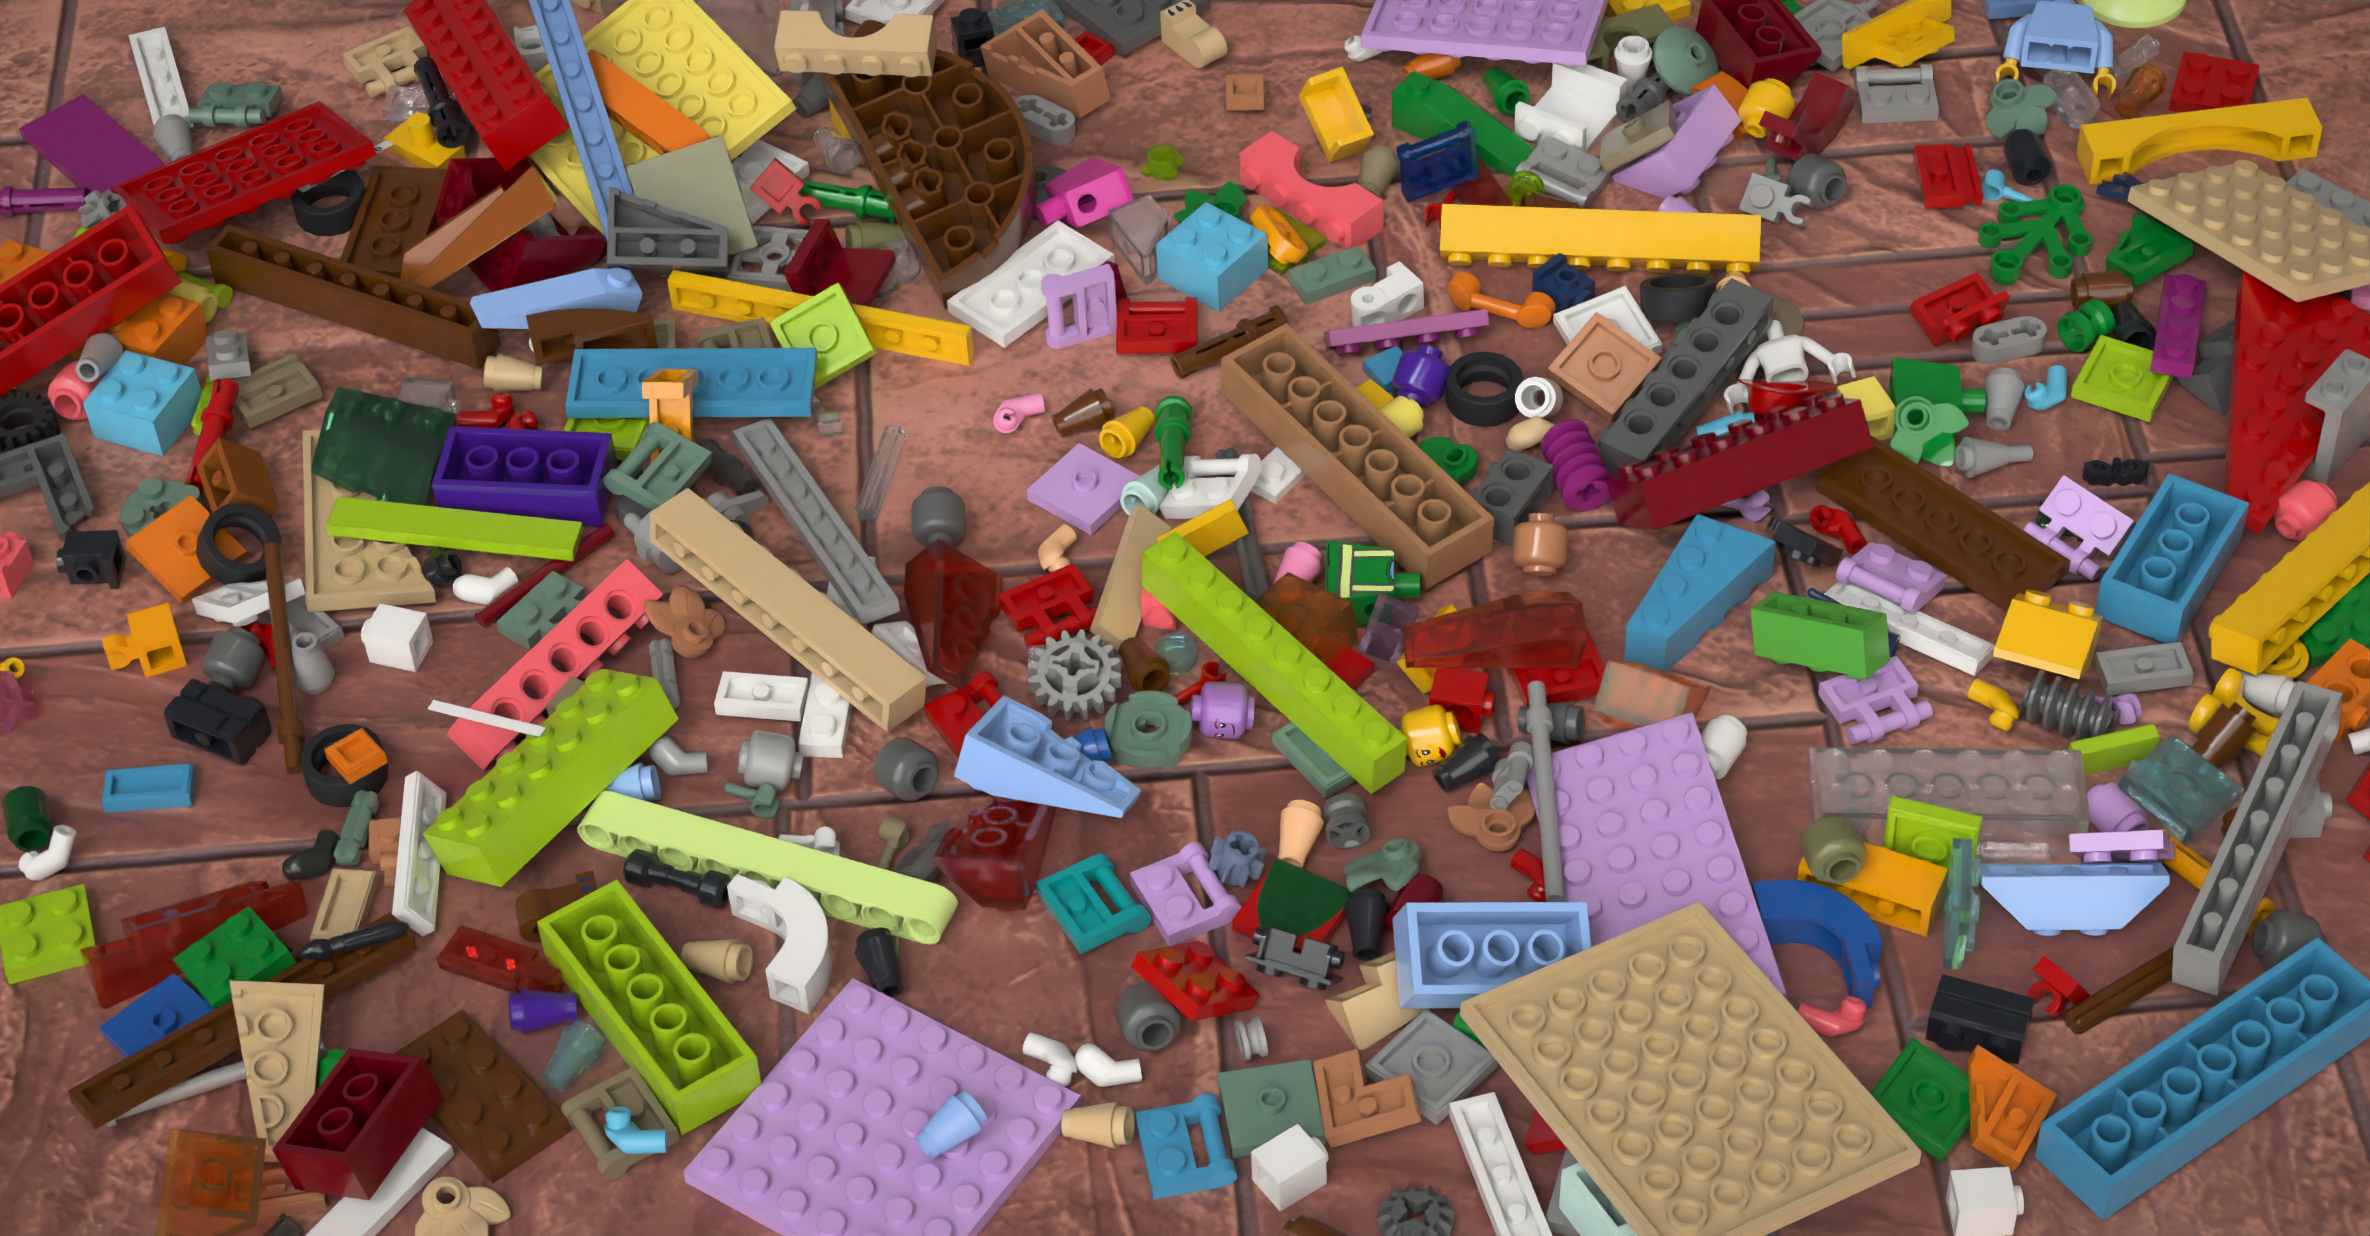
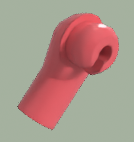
M1848 996L1841 1002V1009L1828 1012L1803 1002L1797 1012L1815 1032L1828 1037H1837L1860 1029L1866 1020L1864 1014L1867 1007L1863 1000Z

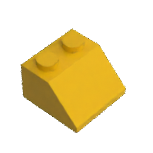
M2026 590L2025 594L2018 593L2011 601L1992 656L2080 679L2092 664L2104 616L2094 613L2095 607L2086 603L2069 601L2068 606L2051 602L2052 596L2041 591Z

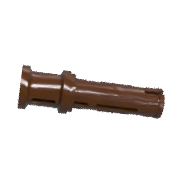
M1278 305L1269 307L1267 313L1254 319L1243 318L1236 324L1235 329L1177 354H1172L1170 361L1173 370L1180 379H1183L1194 372L1219 363L1222 357L1286 323L1289 325L1288 320Z

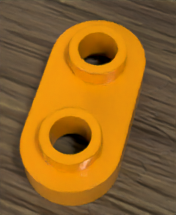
M1258 204L1249 217L1253 223L1252 226L1267 233L1268 244L1271 246L1269 249L1270 254L1283 264L1287 265L1289 262L1298 264L1308 252V247L1278 211L1267 204Z

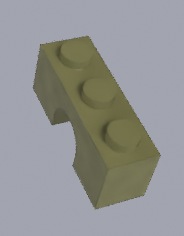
M1659 4L1602 19L1587 64L1609 72V57L1615 56V48L1621 39L1627 36H1640L1648 41L1649 47L1653 52V44L1657 36L1665 29L1675 25ZM1653 54L1651 57L1649 67L1654 66Z

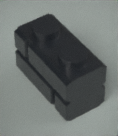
M192 678L180 691V696H176L164 711V717L172 738L243 766L255 754L256 747L260 748L271 735L272 728L267 710L260 700L252 696H247L244 699L234 695L217 682H212L209 685Z
M1942 974L1930 1010L1925 1040L1933 1041L1939 1047L1949 1051L1962 1049L1972 1052L1979 1045L2005 1062L2019 1064L2031 1024L2035 998Z

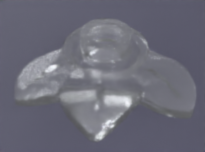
M894 239L881 246L880 249L892 250L894 252L896 262L875 299L888 296L895 291L899 283H911L920 274L921 264L916 260L917 257L907 240Z

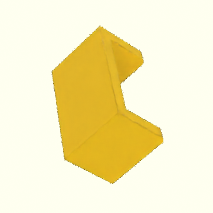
M1343 66L1307 80L1298 96L1328 162L1331 163L1362 152L1374 134Z

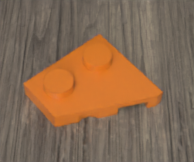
M1977 1045L1968 1057L1971 1146L2004 1167L2009 1166V1169L2013 1172L2023 1159L2057 1094Z

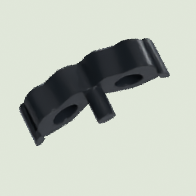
M2115 457L2111 466L2100 460H2091L2087 463L2084 462L2082 478L2091 485L2099 484L2106 487L2112 484L2120 486L2132 483L2141 484L2144 479H2147L2149 461L2127 459L2121 462L2120 458Z

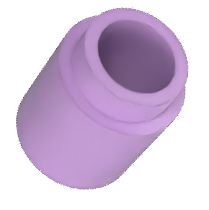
M2116 783L2098 784L2090 789L2084 798L2082 813L2100 832L2148 831L2150 828V823L2146 820L2145 811Z

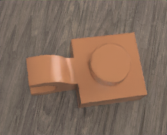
M401 817L369 821V856L372 865L380 864L381 871H384L385 887L395 885Z

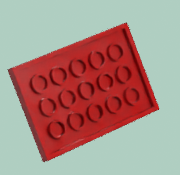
M318 101L112 186L111 189L113 193L120 195L124 199L127 206L129 204L132 205L152 235L163 245L167 243L177 244L188 239L189 234L203 228L213 229L224 224L225 219L236 214L252 213L258 210L261 204L274 198H288L296 193V189L305 185L326 182L331 178L332 174L343 169L352 170L359 168L366 163L367 159L377 156L370 139L322 102Z

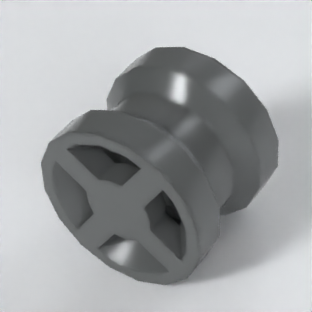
M1342 793L1329 798L1323 805V818L1327 823L1325 829L1326 839L1333 847L1353 849L1360 847L1370 838V824L1366 819L1368 814L1367 804L1361 796L1352 793Z

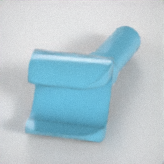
M1992 169L1986 172L1985 182L1982 183L1983 197L1986 200L1997 201L2002 197L2015 202L2036 200L2005 186V176L2001 171Z

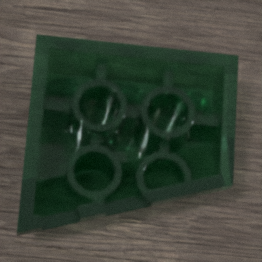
M338 386L325 412L311 473L352 493L364 491L376 497V501L430 506L434 497L432 482L449 427L457 426L458 414L435 407L404 402L397 398H387L362 392L354 388Z

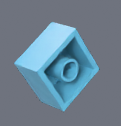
M1205 202L1156 244L1158 280L1190 297H1197L1198 301L1219 312L1268 270L1267 233Z
M125 350L119 360L86 398L83 405L94 438L164 457L192 421L195 412H197L196 407L202 391L195 368Z

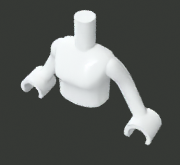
M1773 320L1772 325L1766 331L1769 341L1759 345L1749 355L1739 379L1752 380L1758 366L1761 365L1767 382L1804 381L1809 373L1804 352H1808L1828 365L1834 384L1838 383L1837 375L1839 373L1850 372L1852 379L1856 378V371L1849 354L1837 353L1834 355L1808 337L1798 335L1784 336L1781 323ZM1739 381L1737 384L1729 386L1724 392V398L1730 414L1734 413L1733 407L1736 404L1745 402L1748 405V385L1742 384Z

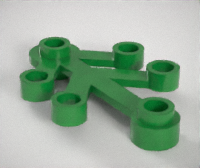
M2060 184L2053 187L2045 199L2025 202H2002L1999 205L1997 220L2000 224L1987 222L1979 227L1977 241L1984 248L1998 247L2003 238L2024 236L2012 250L2002 249L1992 254L1989 273L1995 283L2002 286L2014 284L2021 276L2023 262L2041 242H2043L2049 256L2048 274L2056 279H2065L2071 275L2073 259L2070 255L2066 254L2055 227L2061 220L2063 221L2069 233L2067 251L2071 255L2084 257L2091 252L2092 236L2085 232L2079 215L2084 210L2085 202L2078 188L2068 184ZM2044 214L2040 219L2021 221V216Z

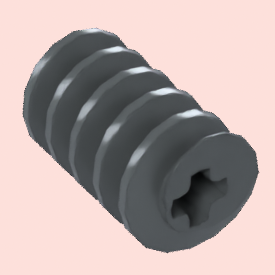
M2043 669L2037 673L2028 685L2019 709V716L2022 717L2026 713L2028 723L2035 725L2043 719V728L2050 732L2059 726L2061 737L2069 738L2075 733L2076 741L2114 732L2121 711L2120 708L2116 711L2111 710L2112 696L2107 695L2100 704H2096L2095 689L2091 688L2081 698L2079 697L2078 682H2074L2067 691L2062 690L2063 676L2058 675L2049 685L2046 683L2047 670Z

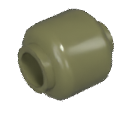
M1830 815L1819 818L1804 830L1800 839L1801 852L1810 872L1817 880L1824 883L1842 884L1849 882L1858 875L1867 860L1866 847L1858 829L1850 819L1843 816Z

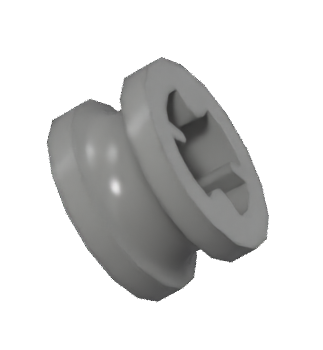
M1252 1016L1249 1023H1243L1242 1020L1234 1021L1236 1041L1243 1061H1251V1056L1254 1054H1259L1261 1058L1267 1057V1041L1259 1016Z

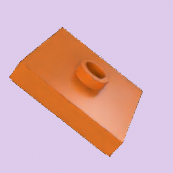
M192 495L186 497L127 539L125 546L181 605L215 581L201 567L196 555L197 538L210 513ZM225 528L220 529L215 535L214 540L217 549L225 558L235 563H240L246 558L247 550Z

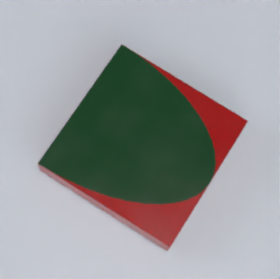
M1278 858L1232 919L1233 930L1253 938L1258 926L1265 928L1267 925H1272L1273 927L1299 934L1295 951L1301 953L1306 937L1326 943L1329 942L1346 918L1344 906L1349 901V896L1352 892H1349L1348 888Z

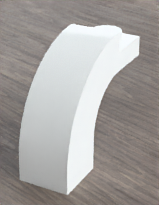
M736 874L727 886L732 915L778 934L785 941L780 951L765 969L770 998L810 1014L825 993L832 974L831 945L827 922L822 908L811 893L786 877L783 878L776 889H773L763 881L751 880Z

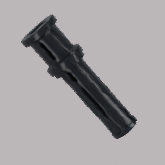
M431 57L420 58L414 64L413 69L428 101L429 109L427 115L430 117L431 124L436 127L435 135L437 141L446 148L459 147L470 136L468 124L461 119V107L456 100L450 98L445 82L434 60ZM452 126L455 128L457 136L453 135L451 130Z

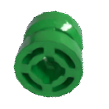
M2095 298L2081 304L2077 311H2071L2063 315L2057 322L2059 337L2067 348L2074 352L2084 351L2092 346L2095 339L2098 340L2100 335L2108 336L2115 329V319L2110 308L2104 302Z

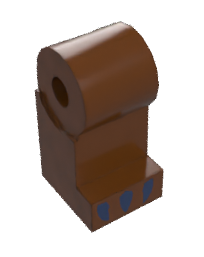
M588 871L576 874L577 883L549 890L541 888L531 889L519 895L515 901V909L522 938L530 942H542L537 921L596 891L597 886L594 872Z

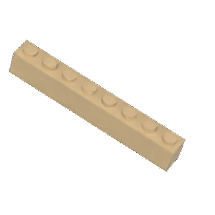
M686 488L650 512V542L884 731L888 733L924 707L927 677L924 676L916 665L909 664L895 653L887 642L876 638L862 626L857 618L849 616L832 602L828 595L817 591L803 580L802 576L795 569L788 568L773 556L766 546L759 545L744 533L737 523L730 522L715 510L708 500L700 498L689 488Z

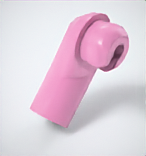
M1037 393L1004 400L993 418L995 428L1002 433H1011L1019 427L1026 416L1044 413L1045 406L1042 394Z

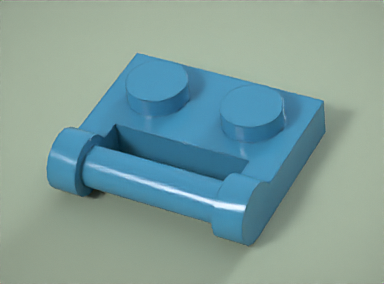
M1202 1094L1194 1098L1192 1102L1135 1112L1137 1132L1153 1200L1225 1187L1234 1183L1237 1179L1235 1164L1227 1156L1218 1119L1221 1115V1108L1216 1095ZM1189 1125H1201L1210 1162L1207 1167H1196L1187 1130Z

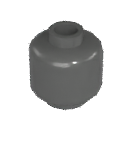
M1814 153L1804 155L1795 162L1788 176V185L1792 187L1790 195H1804L1814 202V209L1824 210L1830 208L1842 198L1846 190L1844 169L1837 162Z
M946 487L925 489L913 501L911 507L912 534L915 540L935 552L947 551L952 548V545L959 543L966 533V512L962 498Z
M234 627L228 631L217 633L213 637L201 662L203 673L210 679L209 685L212 682L220 683L230 693H233L234 689H250L265 660L264 651L259 646L260 640L252 633Z
M897 737L887 742L877 754L873 767L874 777L882 788L904 801H916L927 795L936 785L939 763L934 753L910 738Z
M2278 910L2271 912L2266 919H2261L2257 923L2253 933L2252 948L2253 952L2259 956L2262 965L2267 969H2271L2317 937L2325 944H2327V938L2322 935L2320 925L2313 917Z
M1148 982L1138 983L1129 987L1121 994L1116 1003V1019L1126 1042L1134 1049L1144 1052L1157 1051L1169 1045L1180 1031L1181 1017L1177 1008Z

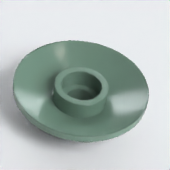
M1673 26L1662 31L1655 39L1652 52L1655 68L1662 80L1677 93L1689 97L1693 95L1691 91L1692 86L1718 74V63L1714 51L1708 42L1694 30L1682 26Z

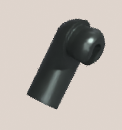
M324 829L319 831L313 848L298 851L292 854L290 858L284 860L282 864L283 875L290 881H298L326 874L330 869L334 857L333 853L340 839L339 835L332 830Z

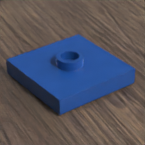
M173 973L99 1028L102 1036L127 1058L211 1012L213 1009Z

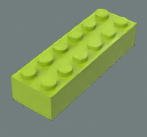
M607 669L595 671L586 678L585 684L571 697L561 701L556 706V711L542 724L538 725L546 727L540 737L527 734L526 739L513 751L501 756L496 762V766L486 776L472 783L467 788L466 794L451 808L442 811L436 817L435 823L423 833L446 874L502 887L679 719L657 678Z
M617 879L537 921L545 957L570 990L575 993L577 999L630 1068L635 1066L681 1136L745 1101L757 1087L762 1085L757 1056Z

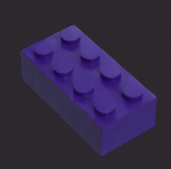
M450 426L432 482L437 507L582 522L583 526L600 527L604 523L611 497V492L604 486L602 480L611 469L618 468L612 433Z

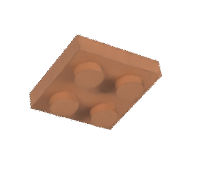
M1596 312L1547 368L1546 376L1612 422L1623 409L1627 400L1632 398L1643 386L1648 374L1659 367L1662 358Z

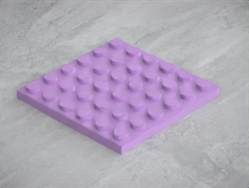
M852 978L761 1082L762 1085L749 1095L685 1168L683 1173L685 1182L782 1236H977L1062 1132L1061 1121L1064 1110L1082 1107L1081 1095ZM966 1091L979 1104L987 1117V1121L980 1126L981 1132L939 1154L934 1159L929 1158L919 1147L914 1137L921 1132L923 1127L951 1094L956 1097L960 1092Z

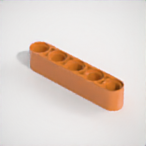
M591 49L587 53L608 117L658 154L663 155L712 139L703 128L598 52Z

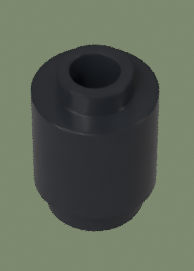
M2018 129L2007 136L2003 152L2014 180L2018 184L2025 186L2035 185L2043 181L2051 171V163L2040 137L2029 129Z

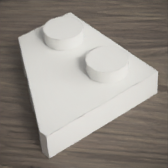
M291 578L285 582L287 602L305 595L301 578ZM267 581L227 584L192 599L197 615L213 618L216 622L225 621L233 623V626H244L253 623L258 619L257 614L270 609Z

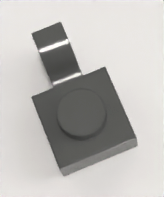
M947 821L936 824L928 830L925 840L919 846L913 847L892 872L931 882L939 873L938 864L944 857L959 853L964 846V841L957 839L947 845L943 840V834L950 824Z

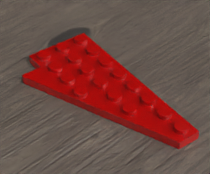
M2245 272L2237 284L2224 494L2249 503L2245 526L2260 535L2280 505L2279 497L2297 483L2317 454L2325 412L2306 403V393L2344 350H2351L2370 359V314L2336 293L2296 302Z

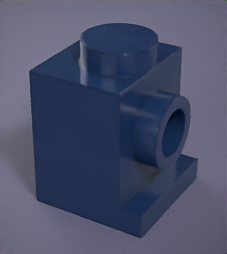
M1559 253L1533 271L1532 292H1542L1550 296L1556 305L1555 313L1595 298V281L1566 263V256Z

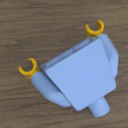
M2074 0L2037 2L2033 14L2024 15L2010 27L2003 53V58L2006 61L2005 64L2000 65L1996 70V84L2006 75H2010L2013 79L2019 81V71L2016 67L2017 62H2021L2020 66L2084 73H2094V69H2097L2098 75L2090 87L2092 98L2096 99L2098 85H2105L2109 90L2108 99L2112 97L2116 88V80L2109 74V69H2113V36L2099 20H2095L2092 7L2075 4Z

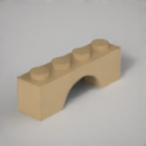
M781 10L774 50L780 71L792 73L823 72L835 75L853 73L870 76L880 74L904 75L907 77L932 76L938 35L933 15L894 14L885 27L871 35L845 37L829 30L823 23L819 11Z

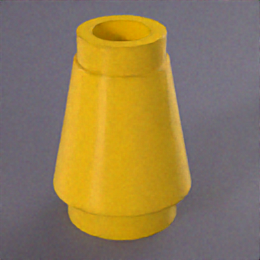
M1139 406L1126 414L1106 422L1099 435L1102 449L1113 458L1132 455L1150 429L1155 425L1154 414L1147 407Z

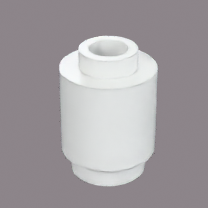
M1531 377L1524 380L1518 386L1515 393V402L1523 415L1530 418L1538 416L1545 419L1554 416L1560 410L1563 403V393L1555 381L1549 378ZM1543 390L1545 402L1541 406L1537 402V395Z
M1721 715L1716 719L1710 720L1700 733L1715 779H1721L1727 774L1746 747L1747 730L1738 719L1729 715Z

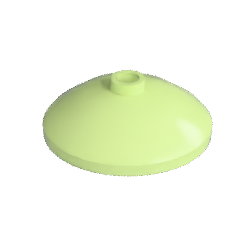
M2077 0L2080 5L2092 7L2094 17L2098 20L2126 28H2147L2169 22L2183 11L2187 0Z

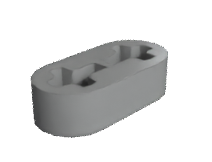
M1027 94L1014 100L1023 115L1030 135L1052 145H1064L1075 138V117L1069 110L1036 95Z
M2021 316L1978 327L1973 333L1971 354L1975 360L1984 364H1998L2038 354L2044 349L2047 334L2046 324L2036 317Z

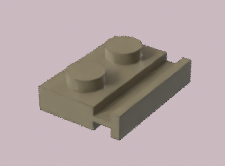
M296 353L252 371L251 376L238 377L233 380L240 387L233 408L249 429L323 397L320 385L306 366L299 361Z

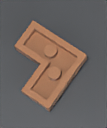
M1358 1049L1313 1061L1325 1138L1331 1148L1422 1122L1415 1083L1410 1073L1367 1085L1364 1062Z

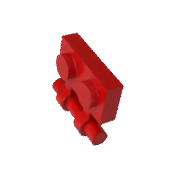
M1074 563L998 594L999 606L1017 632L1033 626L1036 631L1024 635V642L1029 651L1042 646L1046 648L1045 639L1047 637H1051L1056 642L1060 641L1061 633L1064 630L1069 635L1079 632L1080 629L1084 630L1085 633L1089 632L1098 605L1089 609L1086 608V604L1094 601L1093 589ZM1067 612L1070 617L1055 623L1051 621L1052 618Z

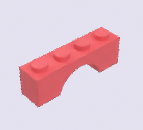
M1270 131L1239 152L1241 183L1248 189L1254 190L1271 201L1275 206L1284 209L1298 218L1303 224L1309 225L1320 232L1331 242L1337 243L1345 249L1357 245L1360 247L1384 230V200L1357 183L1340 187H1324L1306 181L1300 176V148L1274 131Z

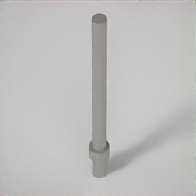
M1532 681L1528 684L1529 709L1526 711L1527 731L1532 734L1546 902H1564L1549 734L1553 730V717L1551 709L1547 707L1545 684L1542 681Z

